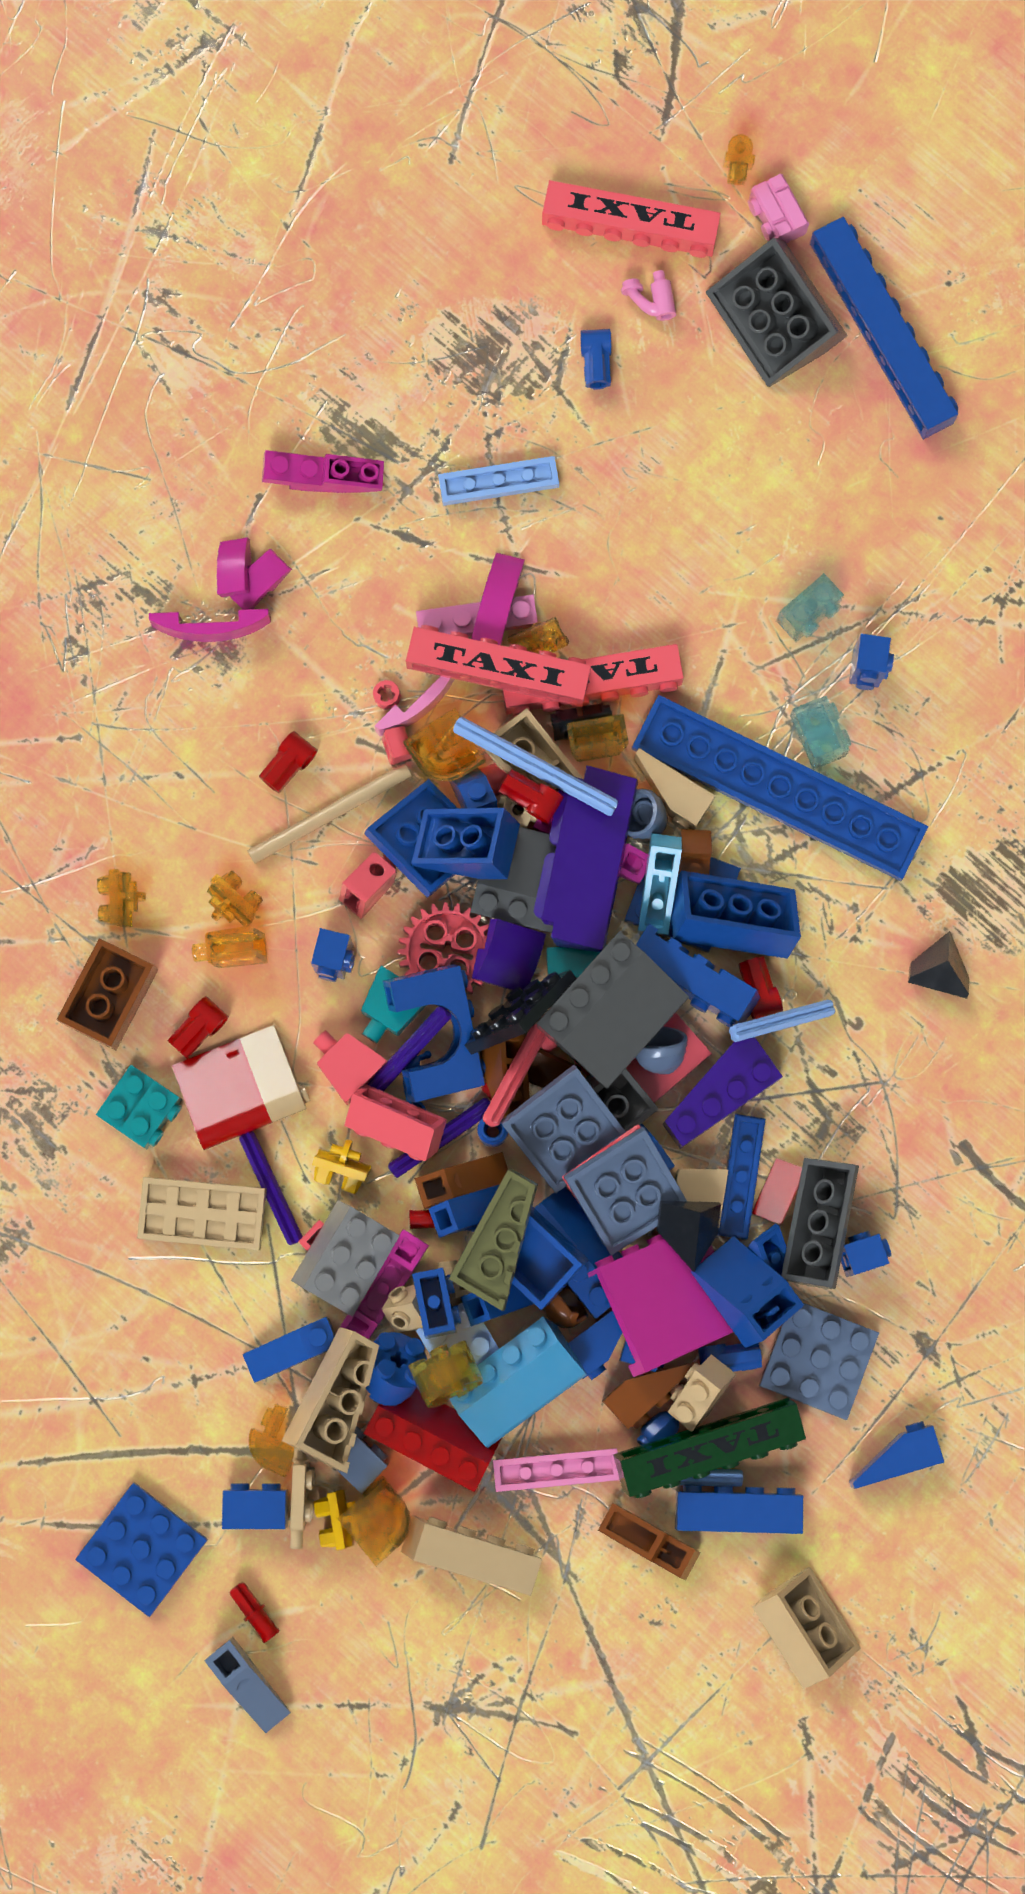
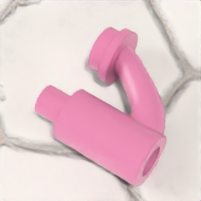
M663 270L653 273L654 282L650 285L653 303L641 294L643 285L640 284L639 279H628L622 283V294L629 296L646 314L654 316L660 321L670 320L676 316L671 281L665 278Z

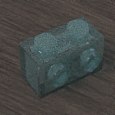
M823 573L779 612L776 621L795 642L803 636L808 638L820 627L818 623L825 617L830 619L842 608L840 603L844 594Z
M823 696L793 708L790 717L812 769L847 756L851 741L845 729L841 730L837 719L840 717L834 702L829 703L827 696Z

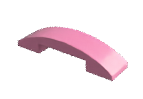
M440 676L405 712L395 705L375 725L376 733L381 737L387 729L399 726L407 728L420 720L440 702L455 679Z

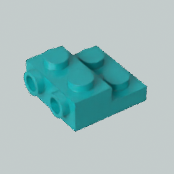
M130 1065L95 1115L147 1150L150 1145L155 1147L164 1134L161 1129L168 1120L172 1122L182 1109V1106L179 1105L182 1099L133 1065Z

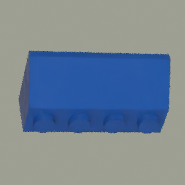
M681 870L671 915L673 939L679 942L788 959L801 938L795 889Z
M565 1186L559 1192L552 1193L539 1203L535 1209L589 1259L567 1286L593 1318L597 1319L611 1306L597 1274L588 1277L587 1273L597 1269L595 1262L611 1255L582 1207ZM619 1251L612 1255L614 1261L623 1257Z

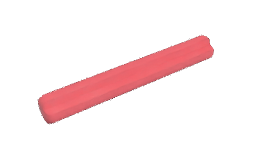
M537 1024L533 1025L528 1031L483 1115V1122L490 1127L500 1125L546 1038V1035L537 1028Z

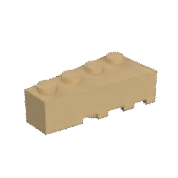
M339 1327L282 1441L318 1461L347 1474L350 1464L347 1461L351 1446L354 1447L357 1436L355 1429L359 1414L362 1415L365 1404L363 1398L366 1386L370 1384L379 1345L355 1331Z
M412 1515L401 1552L410 1559L531 1596L542 1561L541 1558L533 1554L535 1549L518 1543L516 1548L504 1545L506 1540L496 1536L487 1535V1539L475 1536L477 1532L463 1526H458L456 1530L447 1527L446 1521L434 1517H429L428 1520Z

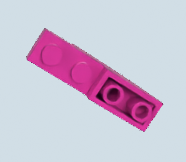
M265 450L262 482L289 485L291 490L312 492L382 491L384 461L332 454L317 457Z

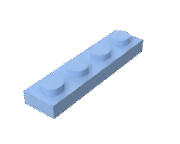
M555 456L438 474L443 506L559 488Z

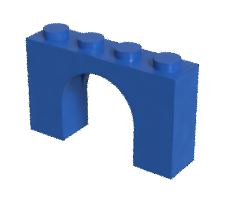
M451 964L383 980L389 1011L400 1012L425 1005H437L438 1007H445L452 1014L450 1020L453 1025V1040L446 1054L435 1062L401 1070L407 1100L416 1103L484 1086L485 1063L483 1059H479L478 1052L471 1055L464 1046L472 1037L473 1025L471 1018L474 1017V1008L471 1000H467L465 988L468 987V979L465 971L461 970L460 965Z
M499 1185L449 1199L429 1208L438 1237L441 1238L464 1230L474 1232ZM513 1284L504 1311H501L473 1293L460 1297L471 1327L534 1304Z

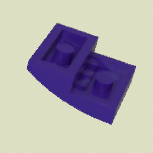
M490 919L485 949L477 950L472 979L509 990L517 987L524 989L534 975L546 934L500 919Z

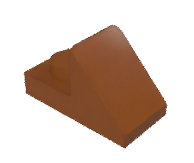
M681 829L682 852L678 879L681 870L709 875L710 858L712 856L711 831Z

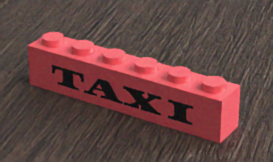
M549 180L542 212V225H546L548 228L556 231L567 229L575 231L582 236L599 235L604 236L609 241L625 240L633 242V244L640 247L657 246L667 252L683 251L690 253L694 257L704 258L706 256H713L721 213Z
M422 625L421 628L414 626L406 657L407 669L583 707L591 671V665L586 664V661L576 657H569L568 660L556 658L557 655L549 651H539V654L527 651L526 647L511 644L509 647L497 645V641L489 638H480V641L469 639L467 634L457 631L446 634L439 632L438 628L430 625Z
M673 644L583 659L586 661V664L591 665L583 706L590 704L589 701L601 699V702H612L618 700L619 696L630 694L631 697L636 698L648 695V691L660 689L661 693L677 690L678 686H682L684 679L678 645ZM502 690L506 715L513 714L514 717L526 708L530 712L537 709H542L543 712H552L559 710L561 705H567L566 703Z

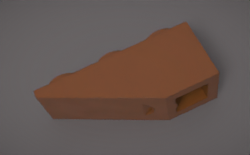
M503 1152L444 1168L414 1179L424 1210L449 1199L501 1184L508 1171Z
M692 1362L624 1380L602 1402L626 1429L629 1430L633 1426L637 1430L650 1418L647 1412L653 1406L657 1405L660 1409L670 1400L672 1396L670 1391L678 1383L684 1386L687 1384L688 1380L684 1377L695 1363Z

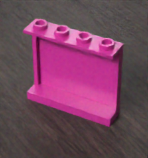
M660 1234L646 1240L648 1246L640 1249L638 1244L621 1251L622 1258L614 1261L611 1255L595 1262L597 1269L587 1273L588 1277L597 1274L635 1360V1363L628 1366L633 1377L646 1373L733 1333V1330L690 1272L689 1266ZM712 1245L709 1247L701 1262L704 1261L708 1256H710L714 1252Z

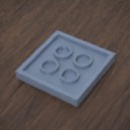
M575 1065L563 1072L501 1121L503 1127L555 1193L567 1186L562 1178L563 1175L625 1133V1130Z
M643 1127L563 1176L610 1255H613L657 1227L660 1201H687Z
M803 1303L804 1306L781 1325L759 1386L847 1420L879 1332Z

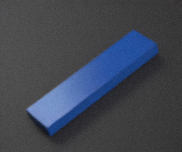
M739 1114L734 1116L726 1169L728 1170L717 1236L729 1238L734 1236L736 1239L748 1240L766 1120L764 1118Z

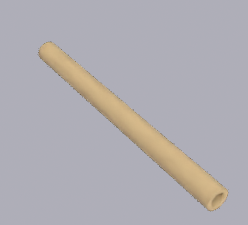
M405 763L249 849L248 853L254 864L410 778L412 775Z

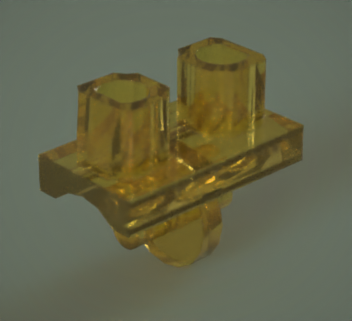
M735 135L729 141L728 152L725 153L723 159V168H728L727 184L744 185L747 170H752L755 162V155L752 154L753 143L746 135Z
M556 617L542 623L535 622L532 624V627L509 636L507 640L510 645H521L526 647L527 651L538 654L539 651L553 653L569 645V640L562 632Z
M110 869L109 875L97 879L99 894L109 895L110 897L109 905L99 906L98 920L124 928L133 927L132 912H138V902L146 900V893L137 892V882L131 881V873L121 872L119 869Z
M231 870L222 877L216 874L211 879V885L207 890L212 896L208 903L215 908L211 918L218 921L224 917L229 923L236 919L247 928L252 923L256 911L262 904V897L252 890L244 897L237 893L236 890L241 887L242 880L234 871Z

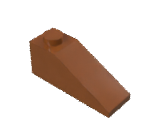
M525 1035L517 1036L480 1051L481 1059H483L486 1066L484 1078L492 1098L523 1043ZM528 1072L503 1118L530 1099Z

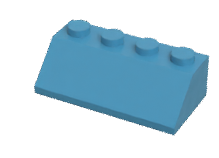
M543 1316L444 1389L458 1415L485 1447L488 1448L588 1374L558 1326Z

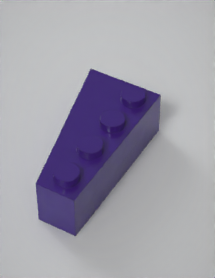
M755 1037L733 1042L662 1125L679 1149H681L778 1082L783 1076Z

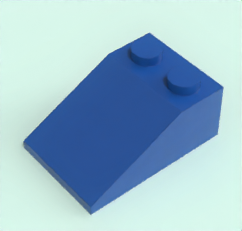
M505 808L424 809L411 864L415 867L476 879H508L520 824Z

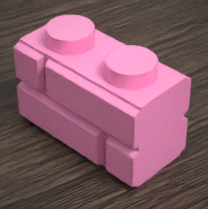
M779 174L751 188L748 206L753 216L758 215L763 223L761 230L767 241L775 237L789 243L791 240H795L807 233L809 222L783 174Z

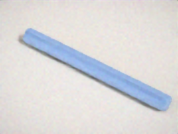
M459 717L453 728L454 733L604 814L611 816L618 805L617 799L464 717Z

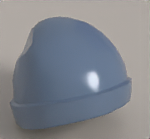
M637 789L628 836L634 839H651V833L661 834L666 829L668 823L666 809L662 800L654 791Z
M663 1026L636 1056V1059L649 1072L663 1075L673 1073L685 1058L687 1036L678 1029Z

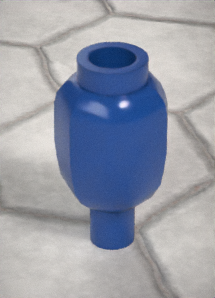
M668 1411L659 1412L642 1426L640 1436L636 1440L639 1445H643L674 1435L679 1430V1421L671 1416Z

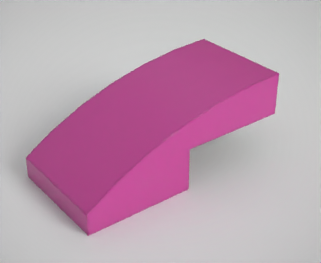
M248 537L220 542L217 557V595L220 597L249 593L248 568L252 563L250 539Z
M269 549L248 568L249 593L230 597L242 610L254 609L269 591L275 590L292 569L272 549Z

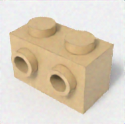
M712 1354L701 1365L695 1363L684 1377L688 1380L685 1386L681 1384L670 1399L674 1403L668 1413L692 1432L710 1414L736 1373Z

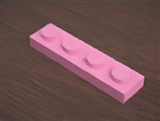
M534 595L514 597L505 631L538 626ZM481 602L416 611L418 627L430 625L438 628L439 632L451 634L452 631H457L472 636Z
M617 1448L493 1460L496 1492L620 1480L613 1454L618 1453Z

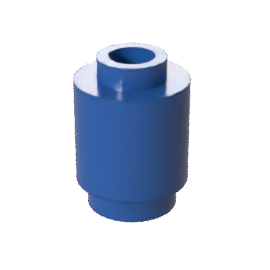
M482 1118L477 1128L480 1141L489 1147H497L503 1144L508 1136V1132L500 1123V1125L495 1126L498 1128L499 1134L496 1137H490L487 1134L490 1126L483 1122Z

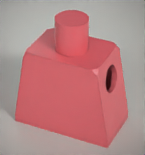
M373 852L343 881L339 901L362 919L393 885L397 873L395 870L396 866L385 855L381 857L376 852Z
M325 1030L313 1042L325 1054L317 1062V1065L346 1105L351 1102L353 1093L367 1084L387 1063L382 1056L348 1033L337 1041Z

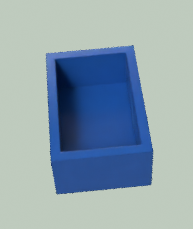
M532 1206L512 1284L542 1310L552 1302L589 1259Z

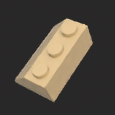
M810 1567L769 1592L752 1606L803 1689L829 1678L861 1649Z

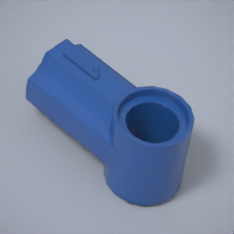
M610 329L581 330V356L584 357L585 386L593 390L611 386L609 356H611Z
M742 1343L727 1346L725 1344L698 1348L700 1365L712 1354L733 1372L762 1367L759 1343L746 1348Z

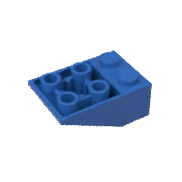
M734 1236L702 1261L695 1272L690 1271L745 1348L764 1341L804 1306L786 1279Z

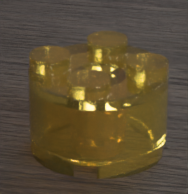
M465 1340L452 1345L450 1348L446 1344L439 1346L429 1352L431 1358L417 1360L408 1366L427 1408L446 1404L449 1402L448 1399L458 1396V1398L462 1397L483 1383L482 1374Z

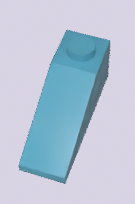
M651 833L638 925L639 931H644L648 924H651L658 929L657 933H669L682 852L681 837Z

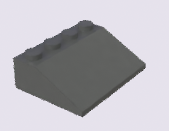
M775 237L706 291L711 302L767 387H771L824 355L848 336L786 242Z
M520 826L508 879H478L470 912L552 933L553 925L544 924L534 914L545 856L549 853H555L556 846L549 840L550 834Z
M619 931L537 1022V1028L602 1086L608 1089L686 1002L689 996L651 958Z

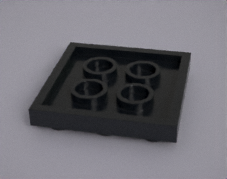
M571 970L560 974L555 971L546 976L541 982L536 979L530 982L524 989L520 987L513 989L505 997L507 1002L494 1008L488 1014L490 1019L479 1024L471 1031L472 1037L464 1046L472 1055L525 1034L577 978Z

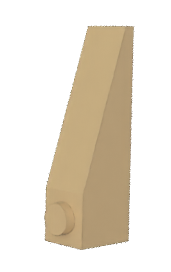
M528 708L494 733L564 772L583 779ZM484 749L496 765L507 774L512 769L538 785L544 784L559 792L558 788Z

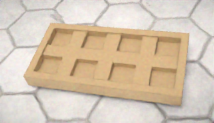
M143 1177L137 1239L261 1250L267 1188Z

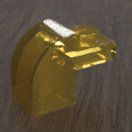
M277 1403L273 1409L268 1407L263 1416L261 1425L265 1426L264 1431L251 1428L248 1441L252 1457L261 1467L286 1477L293 1463L294 1447L277 1438L289 1409Z

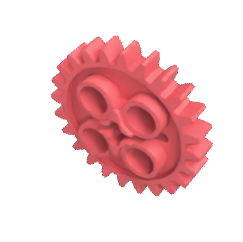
M444 902L441 911H438L435 904H432V913L430 914L421 909L422 919L418 920L412 916L410 919L414 927H403V931L408 935V938H399V943L406 946L404 949L397 950L399 956L406 957L405 960L399 963L400 968L409 967V970L404 975L425 971L420 966V961L425 956H433L437 960L434 968L462 963L467 969L465 973L468 979V987L465 990L472 995L473 988L471 985L473 983L480 987L483 986L482 981L472 979L477 950L485 949L487 936L484 934L488 931L489 925H478L482 919L481 915L473 919L470 918L471 908H468L464 913H460V904L458 903L453 911L449 910L447 902ZM432 927H440L444 931V935L440 940L433 941L427 936L428 930ZM461 934H469L473 937L474 942L470 947L462 948L457 944V938ZM424 943L438 949H445L446 945H450L452 952L470 954L473 956V959L468 960L454 954H449L448 958H442V952L422 949L420 945Z

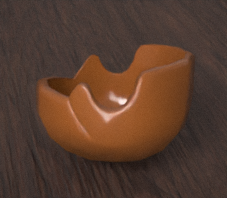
M567 1286L544 1308L548 1319L560 1328H573L588 1318L582 1303Z

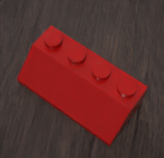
M417 1389L401 1404L395 1406L378 1404L363 1433L473 1492L476 1491L501 1441L499 1439L490 1447H485L454 1408Z

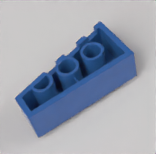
M648 924L636 945L689 996L690 1004L703 1013H706L708 1009L717 1014L716 1019L728 1027L747 1021L760 999L757 989L724 969H720L717 973L714 971L715 965L708 961V959L700 954H694L691 957L688 955L689 951L682 946V943L672 937L668 941L663 940L657 933L658 929Z

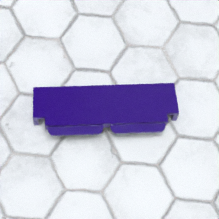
M587 765L584 779H578L617 799L618 805L614 813L608 816L559 789V793L564 798L553 816L549 840L556 846L555 853H549L545 856L534 914L544 924L553 925L551 938L556 946L601 952L606 944L638 780Z

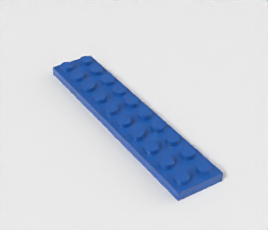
M661 695L657 696L632 746V750L637 752L640 748L673 770L899 881L903 880L928 828L927 825Z

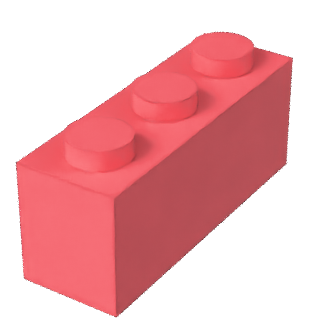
M365 1084L353 1093L344 1126L353 1129L360 1136L371 1137L380 1141L387 1148H396L405 1152L414 1160L426 1162L439 1150L447 1119Z

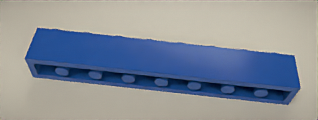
M843 216L814 231L810 241L813 251L922 439L924 440L953 425L958 416V405L952 396L948 397L945 392L941 375L937 371L934 372L930 366L927 351L924 347H919L916 342L913 327L909 322L905 323L902 318L898 301L894 297L891 298L888 294L884 277L881 273H876L874 270L871 255L866 248L862 249L859 244L858 234L852 224L848 225Z

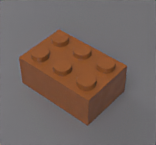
M99 938L56 1020L116 1051L158 969L153 964Z

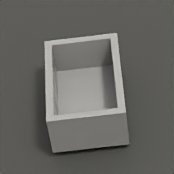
M338 1200L291 1281L353 1317L400 1235Z

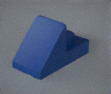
M774 1224L755 1238L747 1248L781 1275L787 1247L780 1226Z

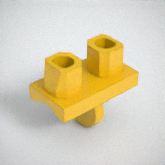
M346 1139L343 1147L332 1144L330 1152L322 1149L318 1150L312 1163L315 1166L314 1181L329 1185L335 1172L344 1175L341 1189L356 1194L362 1182H365L371 1165L359 1162L362 1153L351 1150L353 1141Z
M344 1489L327 1493L326 1497L314 1501L316 1517L330 1515L332 1528L319 1530L320 1546L336 1547V1550L354 1546L352 1534L361 1532L359 1520L368 1518L367 1512L358 1513L356 1501L346 1503Z

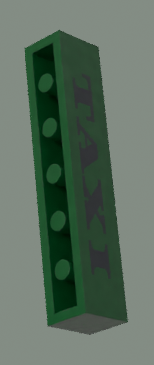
M785 1398L696 1427L692 1432L686 1430L613 1454L623 1491L629 1497L643 1498L650 1495L653 1489L662 1486L665 1489L673 1488L680 1485L681 1480L690 1477L693 1479L704 1478L710 1475L711 1470L720 1467L722 1469H731L740 1464L739 1461L744 1459H761L768 1456L769 1451L778 1448L780 1450L792 1449L798 1445L797 1442L805 1440L806 1437L797 1404L789 1398Z

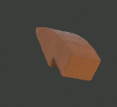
M612 1503L598 1529L599 1532L683 1580L687 1579L701 1553Z

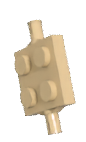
M294 1448V1458H292L294 1464L292 1472L291 1521L289 1526L291 1530L290 1548L303 1549V1530H305L307 1522H311L314 1513V1499H308L309 1490H312V1486L315 1484V1467H310V1459H306L305 1453Z

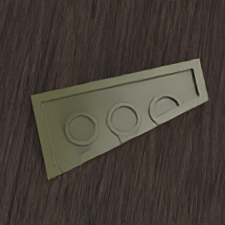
M511 1168L505 1174L449 1277V1280L501 1311L506 1309L538 1186L537 1183Z

